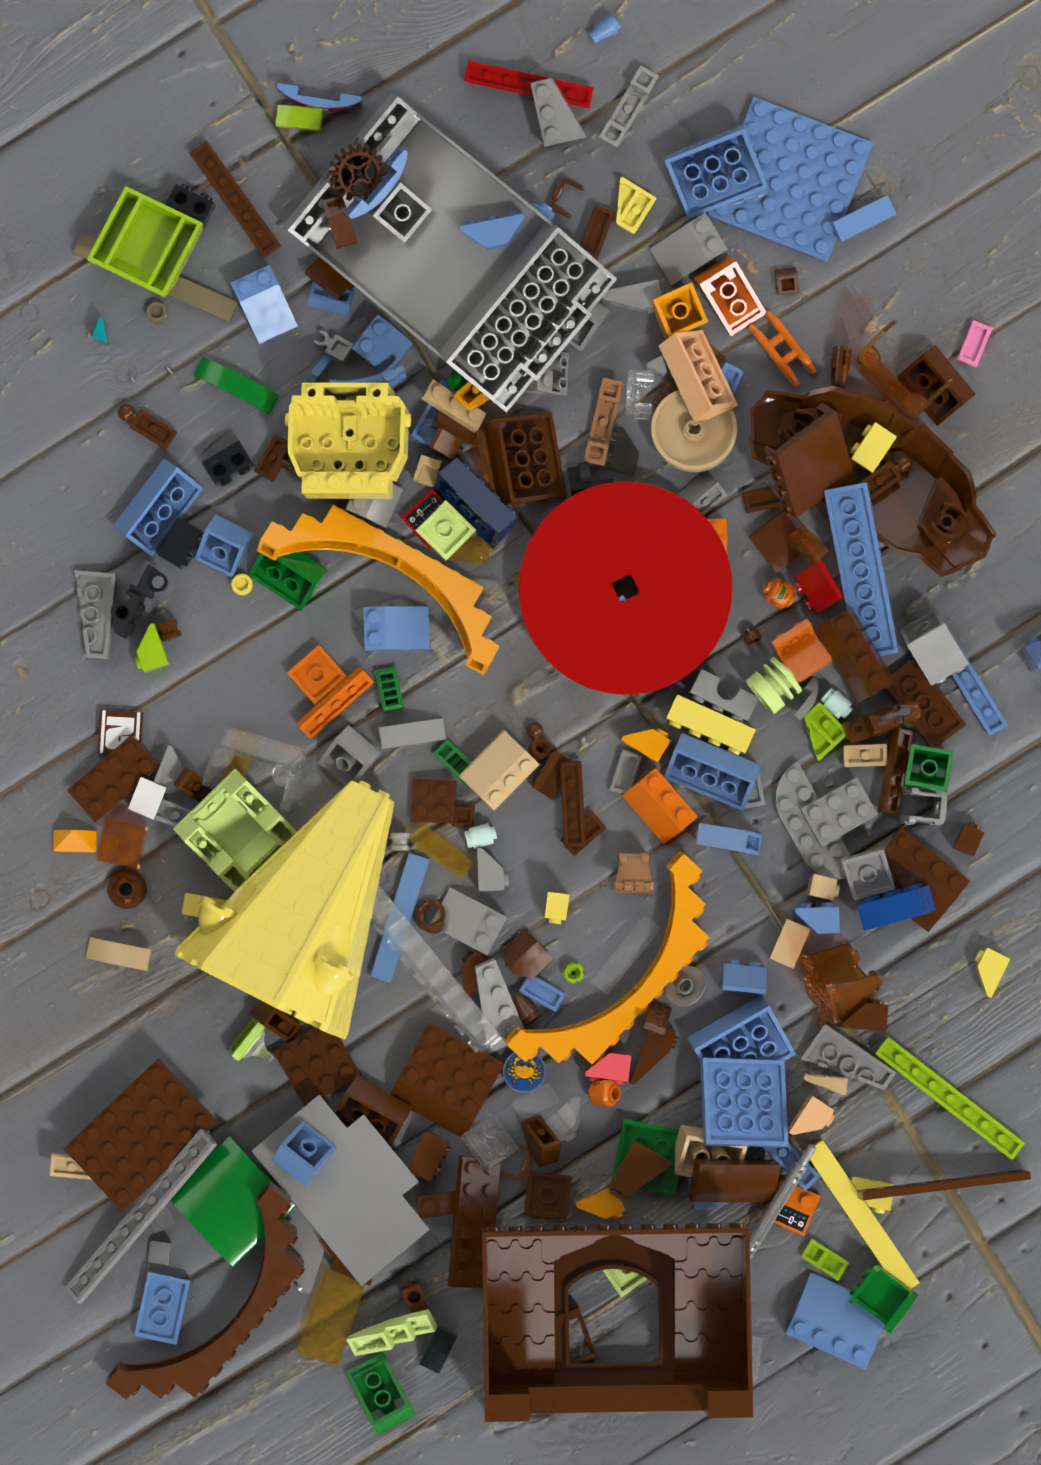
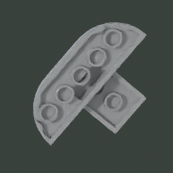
M797 761L783 773L779 780L775 794L777 813L802 859L813 871L834 879H847L842 858L851 855L840 836L876 817L878 814L858 778L818 798Z

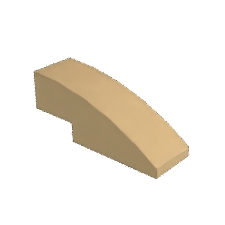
M90 937L86 958L149 971L153 950Z

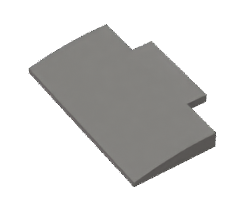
M320 1095L251 1151L282 1190L290 1195L291 1201L361 1287L430 1230L403 1197L406 1192L419 1182L365 1115H362L346 1128ZM302 1121L306 1122L337 1147L306 1187L271 1160L280 1145Z

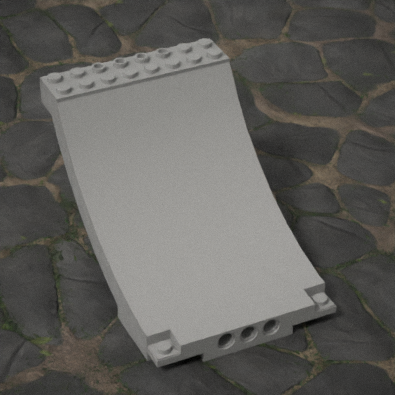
M391 93L350 144L354 150L357 143L361 144L362 150L365 145H369V152L372 149L377 150L374 157L377 155L383 157L378 163L385 164L394 152L401 147L408 152L407 160L397 184L389 195L367 213L353 219L350 218L358 243L337 249L321 201L339 196L338 194L341 190L335 191L333 187L337 182L331 183L329 181L330 178L335 177V175L328 173L329 170H335L333 166L328 169L283 224V227L507 413L532 381H538L591 317L590 311L617 278L509 186L420 116L397 95ZM353 156L347 161L352 164H358L366 156ZM372 162L369 163L367 175L371 179L374 177ZM386 164V167L380 170L388 174L392 168ZM343 166L341 177L345 185L349 172ZM350 166V168L354 171V177L359 176L365 179V177L362 176V172H360L362 171V168L360 170H357ZM360 181L355 186L352 185L350 189L361 190L368 185ZM346 193L343 196V200L345 202L346 208H348L354 201V195L352 199L348 201L346 200ZM519 211L520 214L524 213L526 217L525 223L510 245L487 250L460 231V226H463L464 222L469 220H477L478 223L486 221L485 218L489 216L507 217V213Z

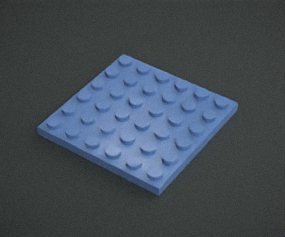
M753 97L743 124L746 125L768 188L711 210L708 213V217L827 263L837 238L831 222L846 215L873 142Z

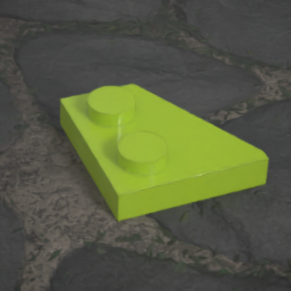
M820 702L804 716L815 757L819 762L846 735L842 725Z

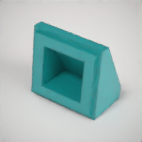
M99 317L92 337L98 342L109 345L105 321Z

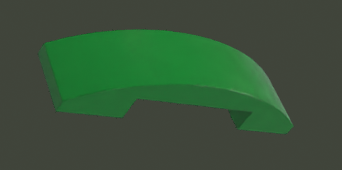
M202 357L193 375L268 414L271 413L279 397L277 393L205 357Z

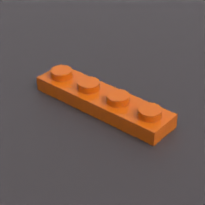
M359 666L296 723L297 726L309 739H312L368 689L374 681Z

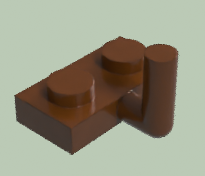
M275 434L254 472L274 482L283 467L298 477L292 462L286 460L289 456L288 441Z

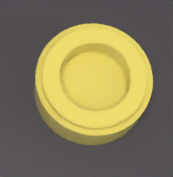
M238 574L232 579V590L238 595H247L252 591L253 581L246 574Z

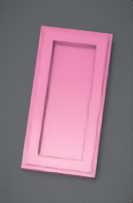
M972 320L956 360L977 368L993 328Z

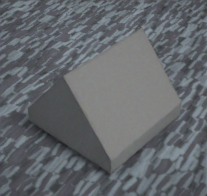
M662 356L646 364L645 369L661 377L666 376L667 370Z

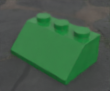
M302 552L280 556L276 561L260 553L248 576L302 611L321 584L328 569Z

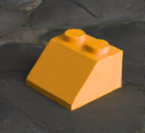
M692 282L652 299L656 319L663 336L667 339L675 333L687 332L708 322Z

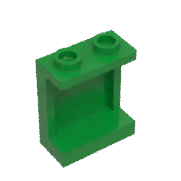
M876 1263L873 1269L868 1267L861 1276L864 1279L862 1284L856 1283L849 1292L852 1297L848 1302L859 1304L885 1324L883 1329L891 1334L919 1295Z

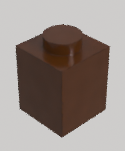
M969 822L968 825L963 824L952 848L971 857L974 856L984 836V832L980 831L981 826Z

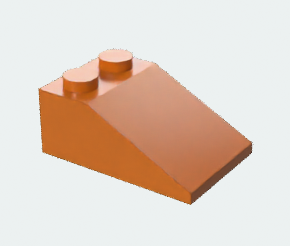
M730 255L694 277L703 295L730 336L766 314L765 309L739 265Z

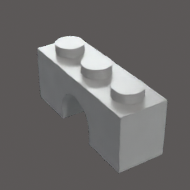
M701 669L689 694L693 695L691 699L701 704L705 701L712 705L711 709L721 714L723 711L731 714L730 718L740 723L743 721L747 722L759 697L740 688L735 698L724 700L717 693V686L721 678Z

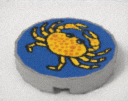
M514 1052L505 1061L503 1076L506 1083L513 1090L527 1093L536 1090L543 1083L546 1076V1066L538 1054L532 1060L528 1059L525 1062Z

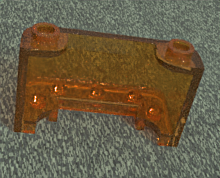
M849 943L800 957L807 995L832 1025L842 1023L879 992L880 986L883 985L879 973L871 970L867 976L858 967V962H860L859 953Z

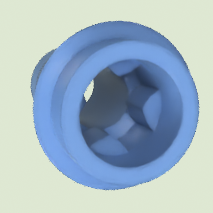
M611 13L609 16L605 15L596 27L589 32V35L595 43H598L618 33L617 30L621 26Z

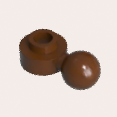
M532 722L526 729L527 735L533 739L528 747V751L535 760L543 761L550 755L551 745L546 739L541 738L543 735L542 725Z

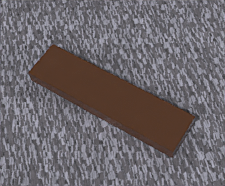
M895 728L892 731L878 812L898 815L913 731Z
M581 761L560 762L564 848L586 847Z

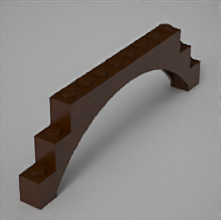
M269 1181L256 1197V1204L261 1207L265 1226L264 1255L256 1283L236 1316L208 1341L178 1356L143 1364H124L120 1361L107 1376V1386L126 1400L130 1395L134 1396L141 1388V1385L160 1399L164 1394H170L175 1387L174 1383L194 1398L199 1393L205 1392L209 1386V1380L212 1377L216 1378L220 1374L226 1360L230 1361L236 1354L235 1349L239 1344H245L250 1337L249 1332L253 1328L257 1329L260 1326L267 1311L271 1312L277 1305L276 1300L280 1295L284 1296L289 1291L290 1283L294 1279H299L305 1270L304 1260L287 1248H291L298 1239L297 1228L281 1216V1214L284 1216L291 1207L290 1195Z

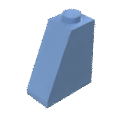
M699 823V828L695 832V839L697 845L759 856L762 834Z

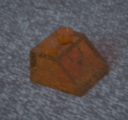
M106 818L97 860L140 869L148 827Z

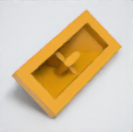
M54 830L53 851L96 852L97 831Z

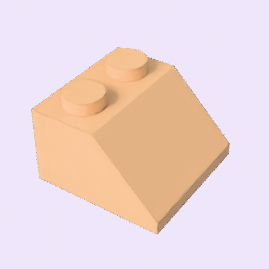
M809 1094L790 1123L788 1132L796 1135L823 1129L825 1125L829 1127L835 1118L833 1115L835 1110Z

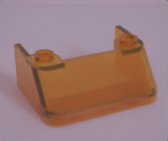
M893 320L861 350L854 361V366L890 405L897 407L898 413L913 421L954 381L950 379L928 401L918 393H911L880 362V353L874 347L897 323Z

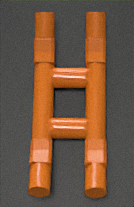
M768 311L765 317L778 332L777 335L768 341L767 337L755 324H751L748 330L779 367L792 387L796 388L800 385V382L787 365L789 362L798 357L810 375L816 373L817 369L778 317L772 311ZM785 340L792 350L781 357L774 347Z

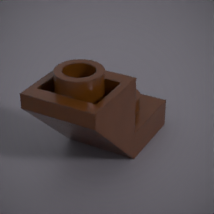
M336 196L321 201L336 248L340 249L358 243L351 220L344 214L347 208L343 197Z

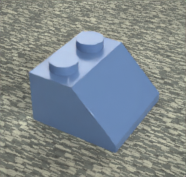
M377 314L352 347V352L382 373L394 368L411 347L412 342Z
M214 515L205 529L195 559L233 578L254 533L220 516Z
M729 959L728 964L723 963L720 989L766 994L767 968L762 967V963L749 962V966L740 965L741 961Z
M302 1121L280 1145L271 1160L306 1187L337 1147L306 1122Z

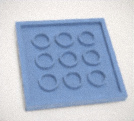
M700 1059L704 1145L783 1148L789 1146L784 1060Z

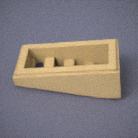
M803 1074V1079L807 1082L841 1095H846L848 1081L846 1077Z

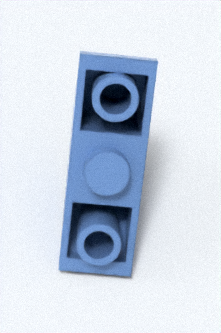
M519 211L507 213V217L498 218V215L486 217V221L477 223V220L465 221L463 226H460V231L487 250L510 245L525 223L526 217L524 213L520 214Z

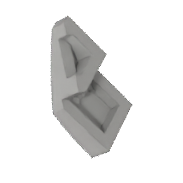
M814 677L797 696L804 701L794 715L799 720L803 719L816 701L818 680Z

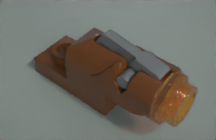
M905 701L844 722L842 727L848 743L852 744L915 722L917 718L921 717V712L916 701Z

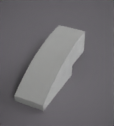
M443 718L379 728L383 750L446 740Z

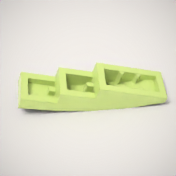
M428 1309L370 1326L347 1336L346 1340L354 1355L358 1356L392 1350L395 1344L414 1341L416 1335L435 1332L438 1326Z

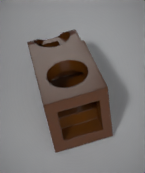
M419 1279L401 1286V1292L411 1313L428 1309L431 1312Z

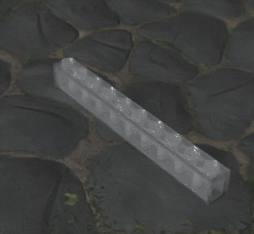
M378 884L372 918L376 922L373 925L380 935L385 933L389 938L387 944L394 952L398 950L402 954L400 960L407 968L412 967L416 973L413 976L421 985L424 983L430 989L427 993L434 1002L440 1001L443 1005L441 1011L448 1019L452 1017L457 1024L454 1027L461 1035L466 1034L469 1037L470 1041L467 1043L475 1053L479 1050L483 1054L503 1037Z

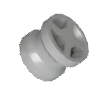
M388 833V838L390 839L388 850L409 851L410 846L407 844V840L410 838V833Z

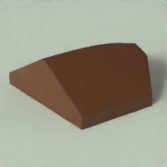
M525 928L504 947V958L507 968L514 975L534 979L554 960Z

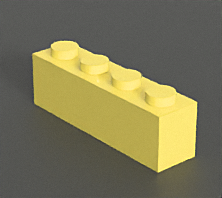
M676 695L666 717L670 721V726L681 729V726L689 729L688 733L697 738H700L701 735L709 738V743L717 747L723 744L729 747L727 751L738 756L740 753H746L756 729L680 695Z

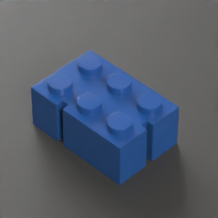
M921 883L903 888V892L900 888L884 893L883 898L881 894L863 899V904L857 906L864 931L921 916L936 910L929 885L922 887Z

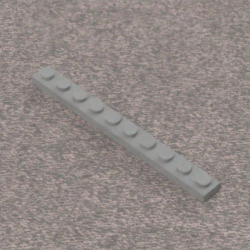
M200 1129L172 1161L169 1169L155 1181L64 1288L76 1303H83L218 1145L206 1130Z

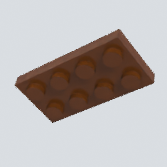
M132 734L67 791L96 823L137 787L140 777L147 779L160 767V764Z

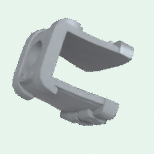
M903 786L902 795L934 798L932 818L904 815L899 816L900 824L913 825L918 822L927 823V825H941L944 823L947 809V796L944 792L920 791L917 787Z

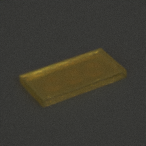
M325 1270L296 1353L337 1367L366 1284L361 1287L357 1280Z

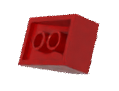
M819 560L794 578L796 582L793 584L799 594L803 593L807 599L804 603L810 613L814 611L815 615L843 598L822 560Z

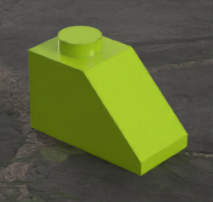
M155 623L149 625L138 647V657L135 658L138 669H143L144 673L170 665Z

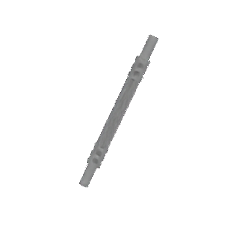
M809 1144L800 1160L795 1162L751 1234L750 1259L754 1256L807 1170L806 1165L817 1149L815 1146Z

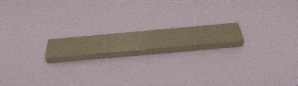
M81 234L73 253L87 260L97 240ZM180 276L175 286L167 294L172 298L229 323L239 304L232 299Z

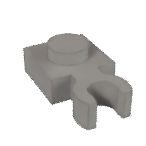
M320 331V336L325 338L323 342L315 340V346L319 349L326 348L325 355L344 364L351 354L354 344L336 334L331 339L327 332Z

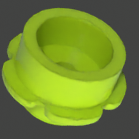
M570 962L563 970V977L567 979V982L574 984L583 979L584 969L580 964Z

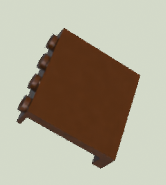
M824 403L816 407L819 418L778 449L773 450L767 445L764 446L765 458L771 469L770 475L775 482V491L781 502L780 508L784 513L790 514L796 519L825 497L824 490L837 488L854 475L837 411Z

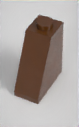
M633 1141L607 1188L611 1190L610 1194L614 1197L626 1199L670 1167L672 1162L637 1141Z

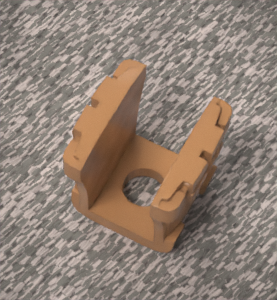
M619 852L618 871L613 885V892L623 895L652 893L654 883L650 874L649 852Z

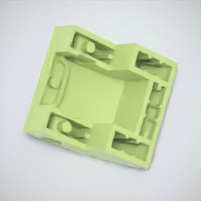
M236 769L227 775L173 828L181 839L234 892L297 833L287 820Z

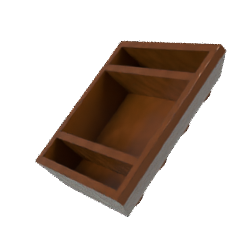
M428 1022L390 1094L413 1107L411 1111L464 1139L505 1062Z

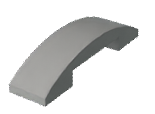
M640 65L616 110L602 130L599 139L615 148L619 147L647 100L659 75Z

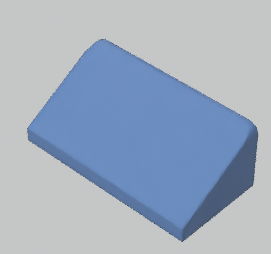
M313 281L307 305L348 316L355 291L349 289L336 300Z

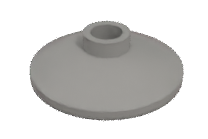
M683 966L678 972V977L672 983L668 982L665 986L668 1000L680 1007L690 1006L697 1002L703 995L706 987L705 976L698 968Z

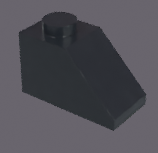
M438 1325L419 1365L439 1374L457 1338V1333Z

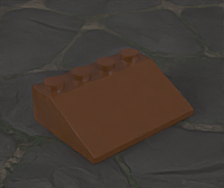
M552 412L496 418L484 423L496 492L506 507L567 496Z
M899 828L884 848L896 889L894 890L901 888L903 892V888L921 883L922 887L929 885L936 910L910 918L929 932L958 898L970 880L904 829ZM890 891L883 892V893H880V894H881V896L883 897V894H884V893H888V892H890Z

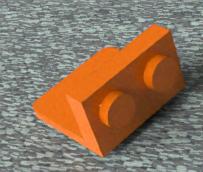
M808 619L795 623L792 629L786 633H780L771 642L774 652L781 662L794 674L798 683L832 662L831 655L815 635Z

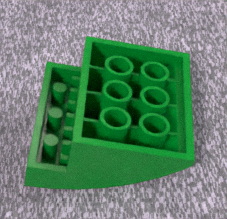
M229 1136L201 1163L170 1201L205 1240L234 1267L265 1237L262 1210L256 1204V1197L269 1181L276 1186L278 1185L264 1168L251 1158L237 1141ZM292 1201L289 1211L284 1216L281 1214L283 1218L296 1208Z

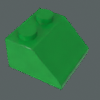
M911 744L904 785L947 793L954 751Z

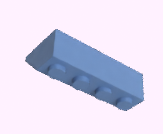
M163 459L113 525V528L153 557L172 531L177 520L183 517L204 488L178 467Z
M681 733L664 778L743 811L762 765ZM742 780L744 781L746 791L744 799L742 798L740 783Z

